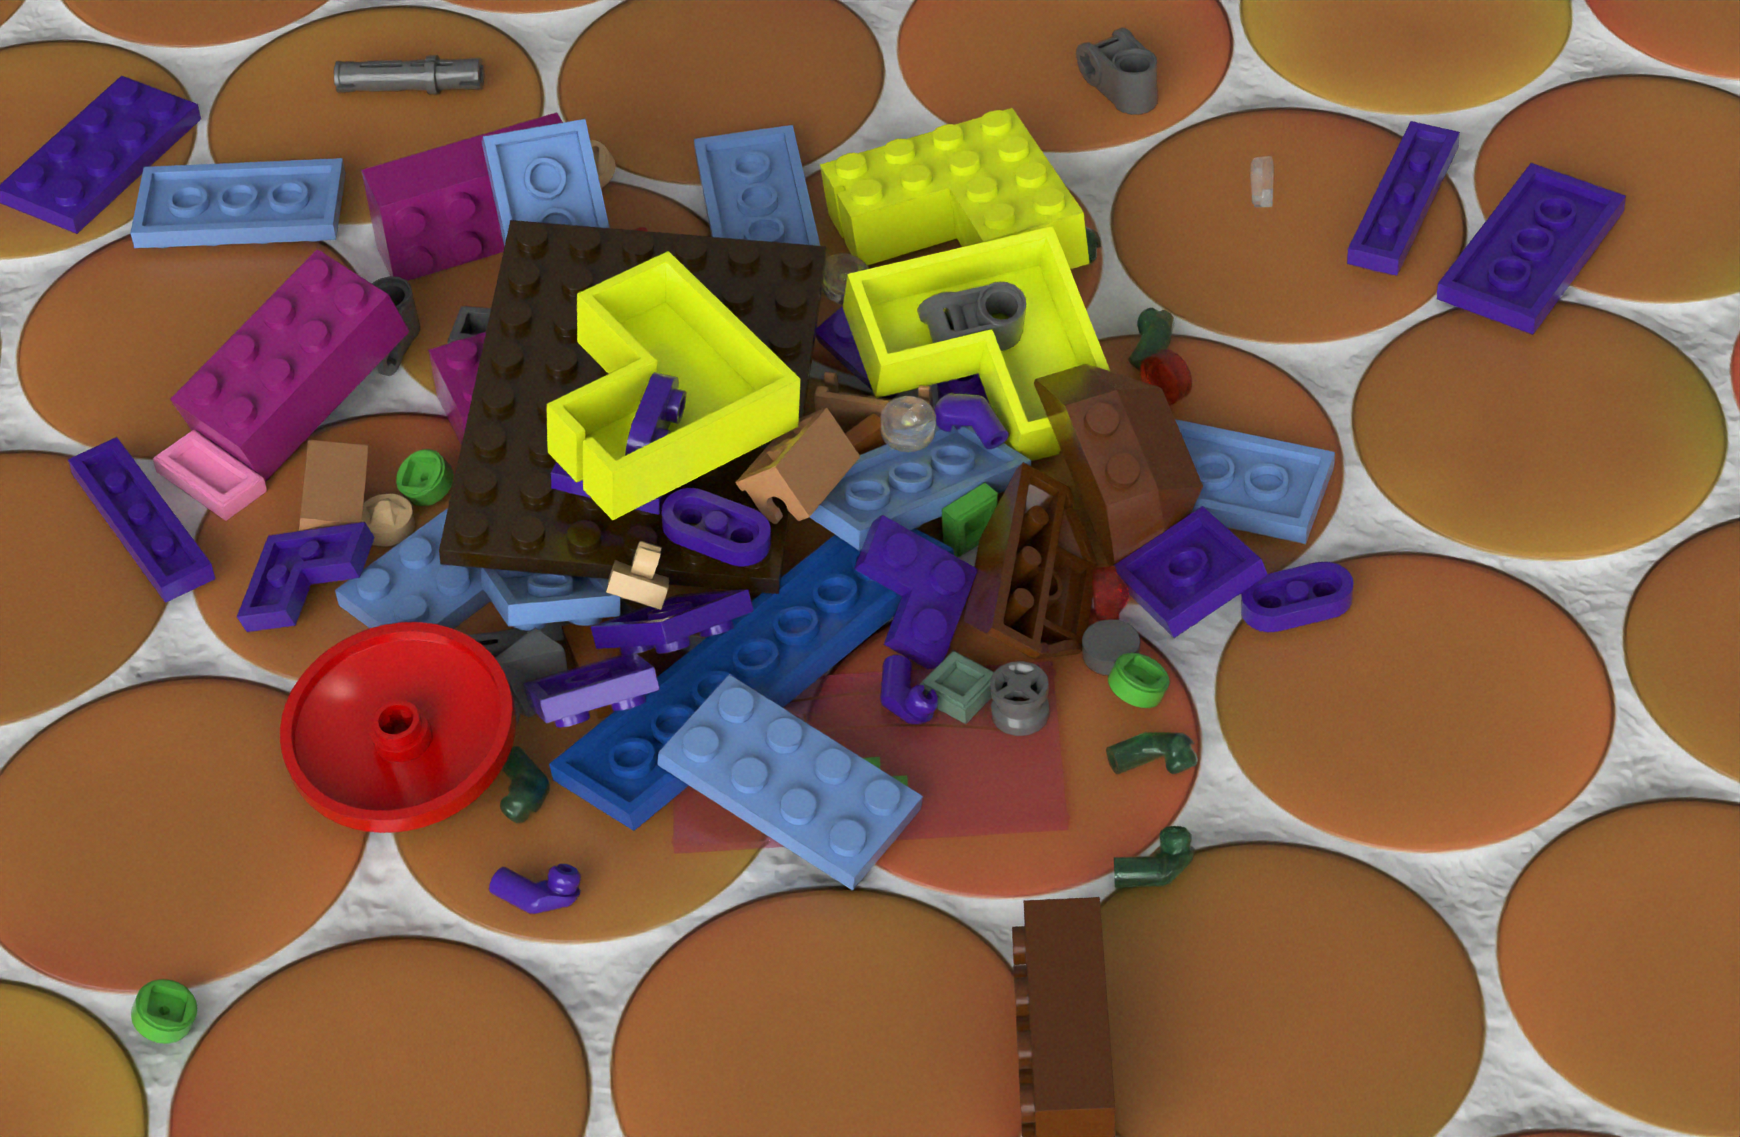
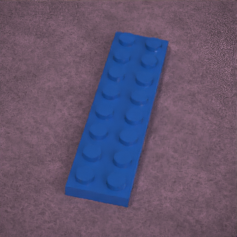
M916 528L910 530L954 555L952 547ZM837 535L832 536L781 577L779 594L761 593L751 601L753 612L732 619L734 625L732 630L706 637L657 677L660 690L645 694L647 701L644 704L626 710L614 711L549 763L553 781L635 831L689 786L658 766V752L729 674L783 708L894 617L902 596L854 570L861 550H857Z

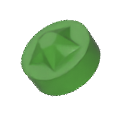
M423 449L411 454L404 460L397 472L396 484L399 491L411 503L417 506H429L440 501L448 493L453 483L454 473L452 466L437 451Z
M1126 653L1119 656L1108 675V684L1111 690L1126 703L1141 708L1157 706L1170 684L1169 676L1165 669L1154 659L1139 653Z
M168 979L154 980L148 982L139 990L131 1009L132 1023L136 1030L148 1040L163 1044L174 1043L183 1039L189 1033L197 1015V1002L191 991L184 985Z

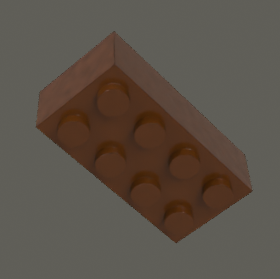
M1100 897L1023 900L1024 926L1012 927L1022 1137H1115V1097Z

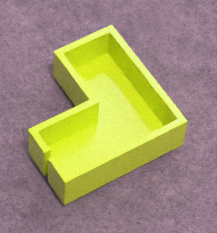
M1013 108L990 111L976 119L955 125H942L932 132L908 139H895L884 146L860 153H847L836 160L820 164L828 215L840 236L844 238L845 244L859 268L957 239L960 245L965 247L1051 226L1054 227L1070 269L1090 264L1084 212Z
M1053 226L847 274L843 310L875 398L917 389L919 385L929 386L979 374L990 406L1009 433L1004 443L1031 461L1058 455L1061 451L1035 388V379L1083 364H1089L1110 371ZM994 282L1014 284L1021 289L1026 297V313L1021 339L1014 347L1004 351L1000 350L992 329L933 343L928 325L920 321L917 312L919 305L933 295L943 292L963 291L986 286ZM994 313L991 315L993 318L999 320L1010 318L1009 316L1002 313Z
M669 251L577 293V342L608 375L547 404L548 453L576 483L583 480V490L612 520L798 427L801 379ZM657 372L678 377V389L685 390L687 393L685 409L680 423L671 422L668 428L671 431L670 434L625 456L630 428L652 374Z

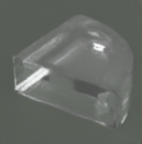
M1273 156L1254 158L1250 164L1251 199L1254 207H1272Z

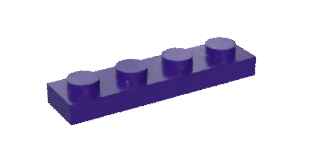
M1410 121L1348 247L1347 264L1376 272L1398 275L1458 150L1460 132Z
M117 437L68 459L74 478L165 603L216 579L211 562Z

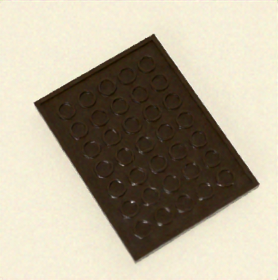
M510 220L439 547L440 564L609 579L614 561L617 560L632 566L639 541H644L662 547L655 574L668 577L669 585L726 590L748 589L749 592L779 594L790 520V512L781 499L772 497L774 504L780 508L783 517L777 524L769 521L771 527V547L769 553L763 560L750 566L730 565L675 544L667 538L663 531L662 510L657 515L634 509L612 520L592 498L551 488V472L556 461L548 453L547 404L608 375L577 342V293L669 251L801 379L799 418L804 417L826 266V246ZM771 441L670 491L669 495L680 489L697 488L760 512L746 490L741 492L735 482ZM686 523L691 526L697 525L696 523Z

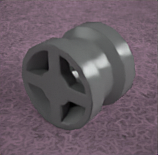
M1025 661L1010 662L1000 666L993 673L990 680L991 698L993 699L991 703L992 721L998 729L1014 736H1025L1038 732L1046 725L1049 719V702L1047 699L1049 694L1048 676L1042 668Z

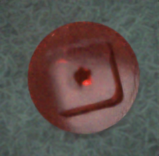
M1116 566L1095 567V570H1092L1095 621L1119 620V614L1129 603V588L1117 574Z

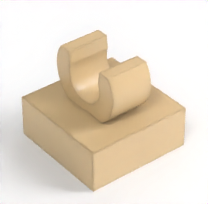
M639 541L632 566L615 560L608 579L606 593L661 610L669 587L668 577L655 574L662 547Z

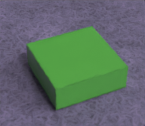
M986 483L981 484L942 508L943 543L953 548L954 556L956 557L962 556L978 546L979 539L998 505V493Z

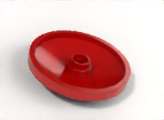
M399 622L385 624L361 631L340 641L320 655L300 676L290 692L282 713L280 724L281 752L296 789L304 800L324 817L337 824L366 832L395 833L410 831L435 824L458 813L475 801L493 783L504 767L513 746L516 732V708L509 683L499 662L482 644L458 630L432 623Z

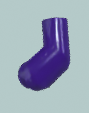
M901 655L887 657L883 662L880 693L882 705L908 724L917 725L928 722L932 719L934 711L939 704L936 692L931 689L927 695H924L922 693L924 685L910 687L912 664L908 658Z
M559 864L557 867L553 866L549 869L548 880L533 882L507 867H501L493 875L489 890L493 895L529 914H538L572 905L581 892L578 887L581 881V874L571 865Z

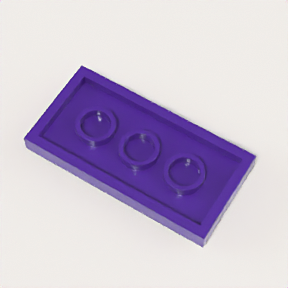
M120 76L0 184V203L78 234L143 173L144 167H150L201 120L198 104Z
M1530 163L1439 281L1437 300L1533 335L1623 214L1626 196Z

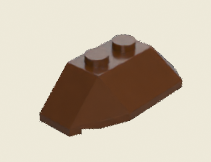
M1083 364L1035 379V388L1109 568L1191 514L1203 484L1162 388L1089 364Z
M1023 462L1016 469L979 539L974 565L978 571L968 595L964 622L1033 659L1079 654L1082 651L1084 632L1088 629L1098 564L1084 525L1072 507L1076 502L1070 487Z

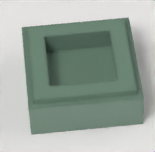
M953 650L919 685H924V691L922 692L924 695H927L931 689L936 692L939 700L938 710L967 724L991 699L990 680L994 672Z

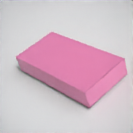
M192 430L153 458L157 473L225 521L267 492L265 480L262 476L196 430Z

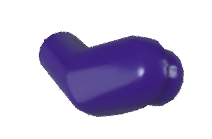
M949 393L942 397L935 405V423L945 432H951L952 426L956 430L961 429L962 426H971L984 447L989 450L999 447L1009 436V433L988 401L981 395Z

